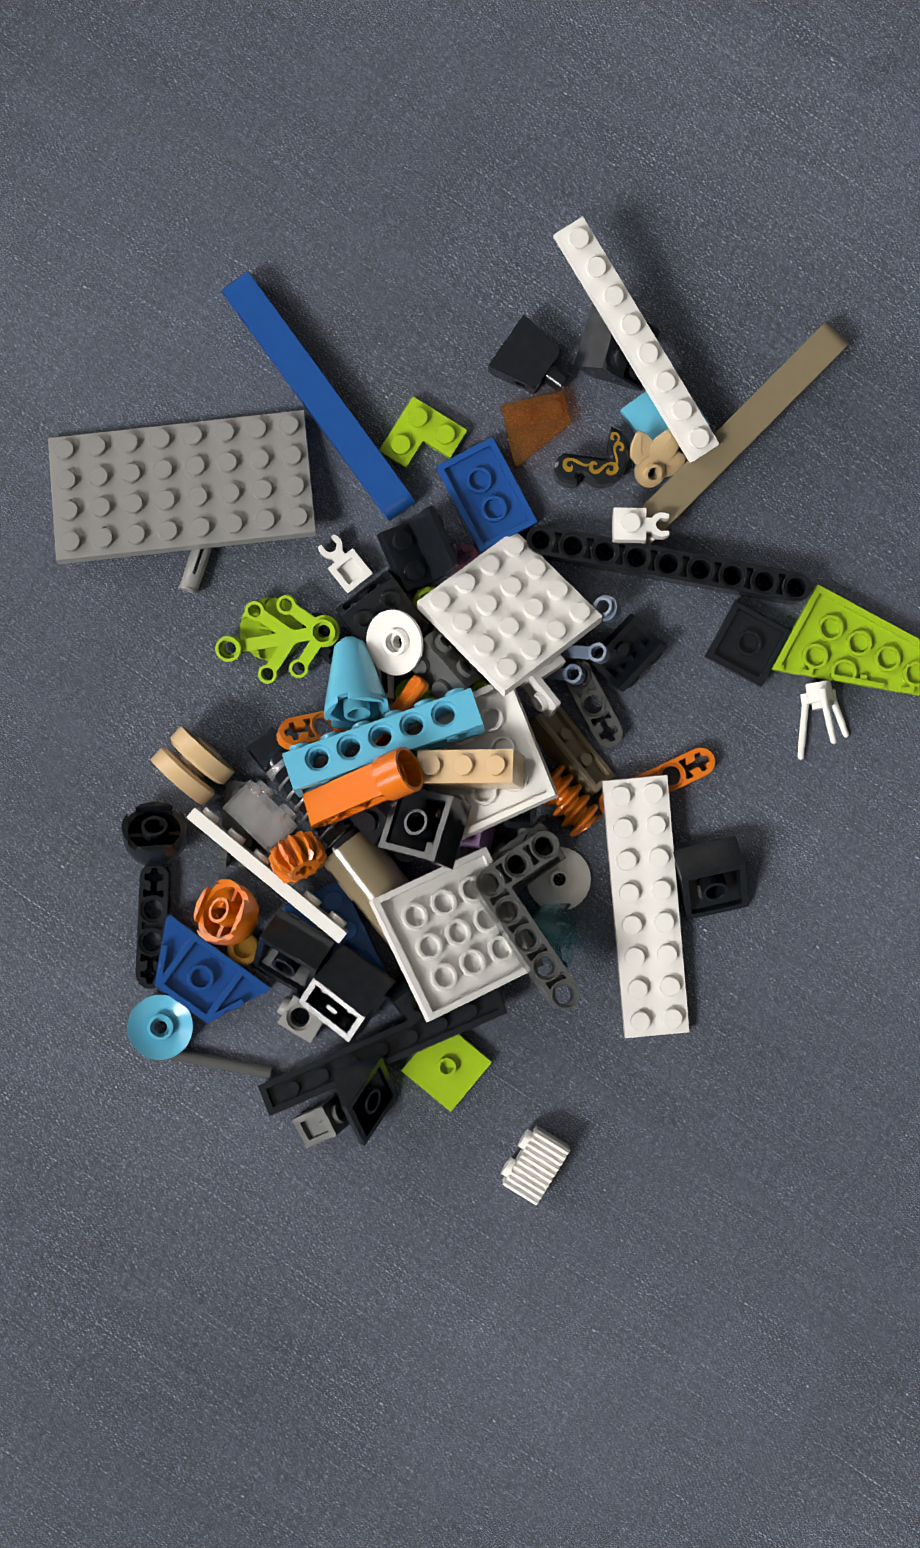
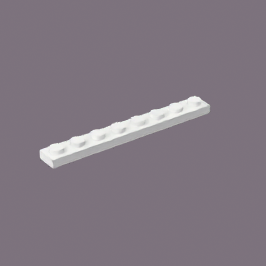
M582 216L555 233L553 238L689 463L720 445L584 217Z

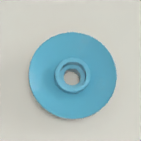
M168 995L147 997L134 1007L129 1016L127 1025L129 1040L133 1047L147 1058L154 1060L172 1058L186 1048L192 1037L193 1021L191 1014L187 1008ZM158 1021H164L167 1024V1030L164 1033L156 1032L155 1024Z

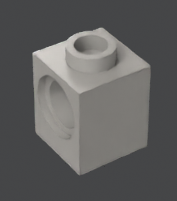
M296 992L292 999L286 996L277 1010V1013L282 1015L277 1023L311 1043L323 1022L309 1011V1021L307 1023L299 1024L295 1022L292 1012L295 1008H304L298 1003L302 995Z

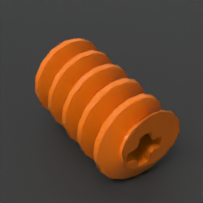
M562 764L550 773L559 797L546 802L544 805L546 808L553 805L557 806L553 816L565 815L566 817L561 826L573 825L574 827L569 836L574 837L585 831L603 814L594 816L599 807L597 804L586 806L590 799L589 794L577 796L582 786L580 784L569 786L574 776L569 774L562 777L561 774L565 769L564 764Z

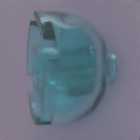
M548 903L535 909L531 917L567 968L571 965L574 954H568L570 944H576L574 910L568 909L571 906L570 903ZM528 931V933H529V935H530V937H531V939H532V941H533V936H532V934ZM541 958L544 966L552 967L551 962L547 958Z

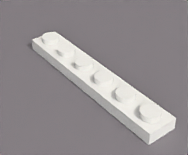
M205 807L203 811L200 808H194L186 817L336 942L340 943L349 932L344 928L347 922L334 911H331L328 915L319 907L322 902L310 891L306 890L303 894L293 886L295 883L292 881L283 883L268 865L270 863L268 857L257 848L254 852L248 849L243 844L246 839L235 829L225 830L218 824L221 818L208 807Z

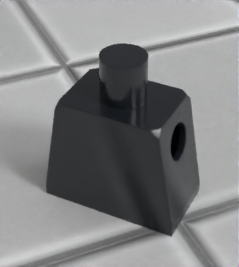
M525 315L521 317L488 365V373L531 394H535L543 382L559 392L569 378V375L555 366L560 358L561 350Z

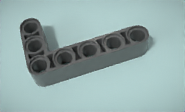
M540 831L479 871L473 877L472 890L546 1001L555 1009H570L579 1002L580 989L512 889L514 884L558 854V838L549 831ZM538 838L545 839L549 843L550 851L547 856H542L536 852L535 842ZM510 857H517L522 861L523 870L520 874H514L508 869L507 862ZM483 875H490L495 879L496 888L492 893H487L481 888L480 880ZM503 902L510 903L514 907L515 915L510 921L504 920L499 914V907ZM521 930H527L533 936V943L529 948H523L518 942V934ZM542 957L547 958L552 965V970L547 976H542L537 971L536 964ZM560 985L566 986L570 991V999L565 1004L559 1003L555 997L556 989Z

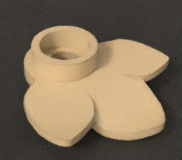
M669 428L654 440L646 433L638 430L632 440L630 458L636 464L634 468L636 481L643 487L652 488L659 485L664 477L673 476L686 462L687 458L684 453L678 451L679 445ZM655 468L653 474L648 477L649 470Z

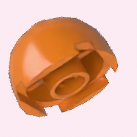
M220 879L216 881L219 884L213 888L207 887L200 895L194 911V921L199 924L200 931H197L199 936L206 941L217 945L233 946L245 941L253 934L260 916L259 905L253 893L243 885L231 879Z

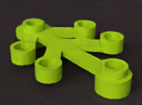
M286 594L278 598L276 607L281 614H290L306 626V628L294 630L268 612L263 602L253 600L245 607L246 616L251 620L259 621L275 633L239 639L235 635H226L217 641L215 652L222 661L232 662L238 659L242 652L278 646L267 664H264L258 670L259 680L265 684H270L278 678L279 668L295 644L309 641L301 656L293 660L289 665V672L293 677L303 678L309 673L310 663L320 648L332 646L339 639L340 626L337 620L329 615L313 616L297 604L294 596ZM283 599L291 601V610L283 609L281 605ZM253 604L260 607L261 613L259 616H254L251 613L250 607ZM321 625L329 627V636L325 637L320 634L319 628ZM227 642L235 644L236 651L234 653H229L226 650ZM300 662L304 665V673L299 674L295 671V663ZM265 668H270L273 671L274 676L272 679L264 677L263 670Z

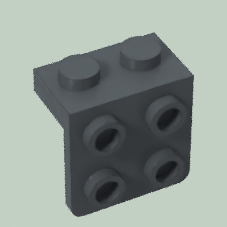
M437 628L423 639L422 657L417 666L412 670L415 675L421 676L429 683L428 689L437 699L446 697L445 694L448 691L456 688H464L466 690L482 676Z

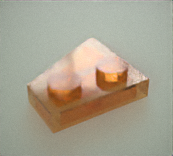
M564 391L501 405L514 468L522 465L526 459L537 450L543 448L553 437L560 434L571 424Z

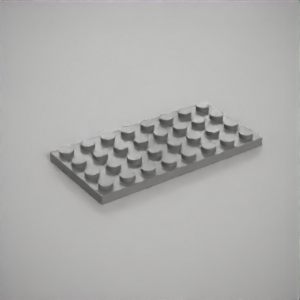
M304 410L48 438L55 552L58 564L317 536Z

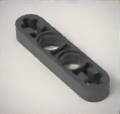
M585 659L571 663L582 667L586 671L587 680L582 685H573L567 681H564L594 740L602 747L609 748L617 745L623 737L622 726L591 667ZM594 695L600 698L602 708L598 713L590 714L585 710L584 701L588 696ZM606 711L610 718L604 719L607 727L611 728L614 726L617 731L613 734L614 740L612 742L607 738H600L599 734L603 732L600 722L595 726L591 722L592 719L601 717Z

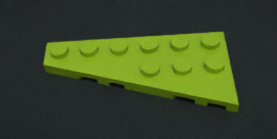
M817 584L796 620L792 632L771 671L920 697V639Z

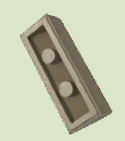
M561 706L550 718H547L541 712L529 722L536 740L558 767L564 764L563 774L565 776L569 774L574 776L571 784L573 786L577 784L582 786L579 792L581 796L589 794L590 797L602 788L601 780H612L616 777Z

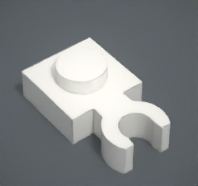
M614 507L612 542L645 543L646 534H651L655 539H666L669 536V531H660L656 523L659 521L667 522L669 514L660 512L649 518L646 517V508Z
M334 534L331 536L336 543V549L333 552H327L322 545L318 549L324 558L334 561L328 567V570L349 595L373 576V573L353 548L345 554L341 539Z

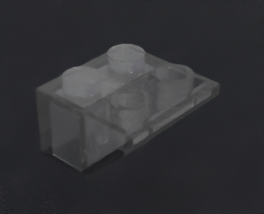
M250 779L222 808L270 854V850L278 845L279 840L286 839L298 827L294 822L298 816L285 803L278 806L270 799L274 792L263 781L259 779L254 783Z

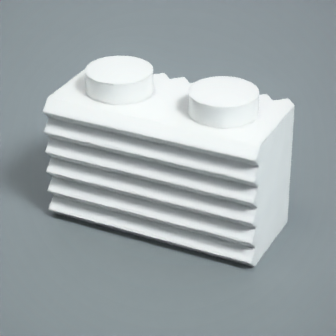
M536 1125L533 1131L528 1129L525 1131L518 1143V1146L522 1149L516 1159L510 1157L501 1171V1174L504 1175L503 1185L534 1205L539 1203L570 1152V1147L567 1143Z

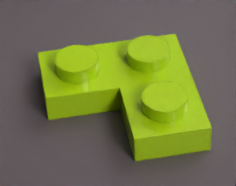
M413 396L379 449V452L407 470L423 443L451 459L466 436L467 430Z

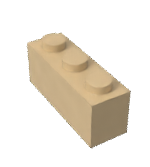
M514 749L417 750V760L423 773V787L427 789H524L525 756Z

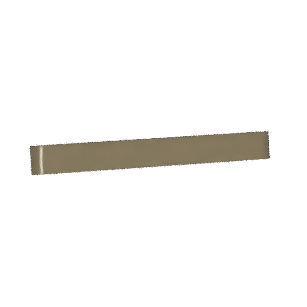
M826 321L714 433L720 445L691 463L687 461L641 507L646 508V517L652 518L660 512L669 514L667 522L659 521L656 523L660 531H665L850 343ZM646 534L645 544L651 545L656 539L651 534Z

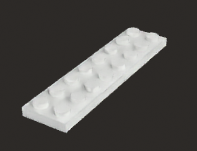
M667 775L601 780L624 1037L634 1038L688 1033L690 1031L676 869L673 854L674 846Z

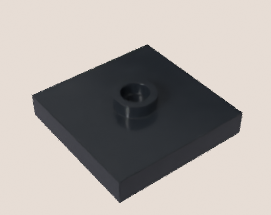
M734 600L704 658L761 688L792 630L738 600Z

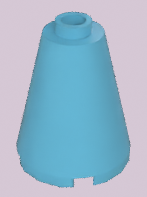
M353 636L341 639L334 646L324 706L325 720L329 719L331 726L336 729L348 731L358 722L366 720L370 722L383 719L385 713L390 712L388 698L367 645L364 641Z

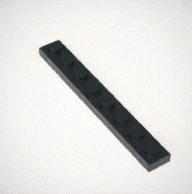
M496 988L432 1021L426 1022L424 1017L414 1025L405 1021L260 1084L258 1088L269 1116H273L337 1088L333 1070L375 1055L382 1057L385 1066H388L508 1014V1010L499 989Z

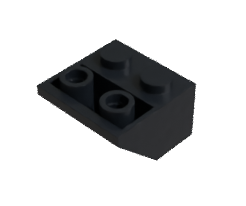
M592 305L574 367L593 378L642 391V383L595 305ZM647 322L657 339L660 329Z
M344 942L313 977L298 1003L347 1042H350L365 1030L396 981Z

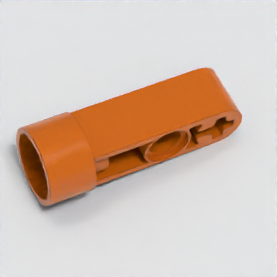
M399 747L374 759L373 763L302 795L311 827H325L387 800L396 801L417 792L423 786V773L417 758L406 747Z

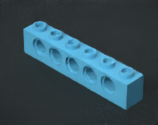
M456 688L448 691L445 694L446 697L434 701L433 699H424L414 704V708L403 712L399 709L385 713L383 719L374 722L368 720L354 724L351 730L342 733L338 731L329 732L321 736V740L311 744L302 742L291 746L288 752L282 753L294 792L301 798L304 793L373 763L376 757L399 747L408 748L417 757V750H439L485 734L486 730L471 688L466 690L464 688ZM449 712L455 715L453 721L449 724H440L438 722L439 717L443 713ZM415 723L423 725V729L419 734H407V729L410 725ZM383 734L392 736L391 741L386 746L376 745V740L379 736ZM349 746H360V751L356 756H345V751ZM318 757H329L328 763L324 767H313L314 761Z

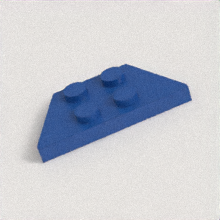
M171 915L167 916L154 984L157 988L206 1023L269 991L270 987Z

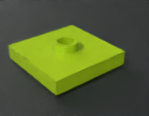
M459 1034L415 1053L401 1071L451 1112L489 1067L492 1060Z

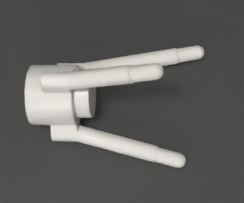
M831 681L806 684V693L800 694L802 708L797 756L799 760L804 758L810 704H812V710L823 709L832 744H836L837 739L830 710L831 707L845 738L849 736L837 701L836 690H832Z

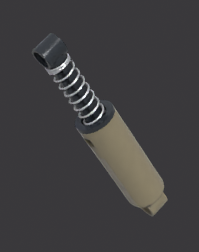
M271 728L246 748L266 775H269L268 778L271 781H278L280 784L278 790H285L288 794L286 801H293L296 804L295 811H301L305 815L303 821L307 822L309 817L303 797L299 798L294 792L282 753L289 750L279 745L276 736L277 731ZM341 820L325 827L311 828L312 832L317 831L320 834L319 841H325L329 846L325 850L327 858L324 861V867L333 875L339 886L351 901L355 902L389 945L369 901L410 881L399 869L385 849L378 847L379 843L373 845L356 826L349 830L351 824L345 825Z

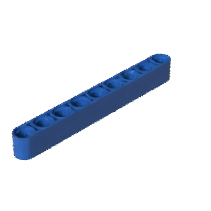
M246 271L224 287L221 292L386 519L391 521L413 505L415 501L249 272Z

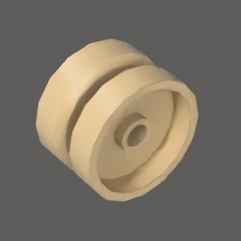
M181 725L170 739L173 746L182 755L179 756L171 749L161 747L150 760L185 794L200 805L206 806L216 793L214 787L204 776L206 775L217 784H225L235 771L209 743Z

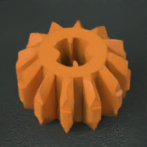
M298 831L295 835H288L286 839L279 840L278 845L270 850L271 854L268 857L274 874H277L283 883L291 881L297 883L300 879H307L311 874H316L317 869L324 866L327 855L322 842L319 841L312 831Z

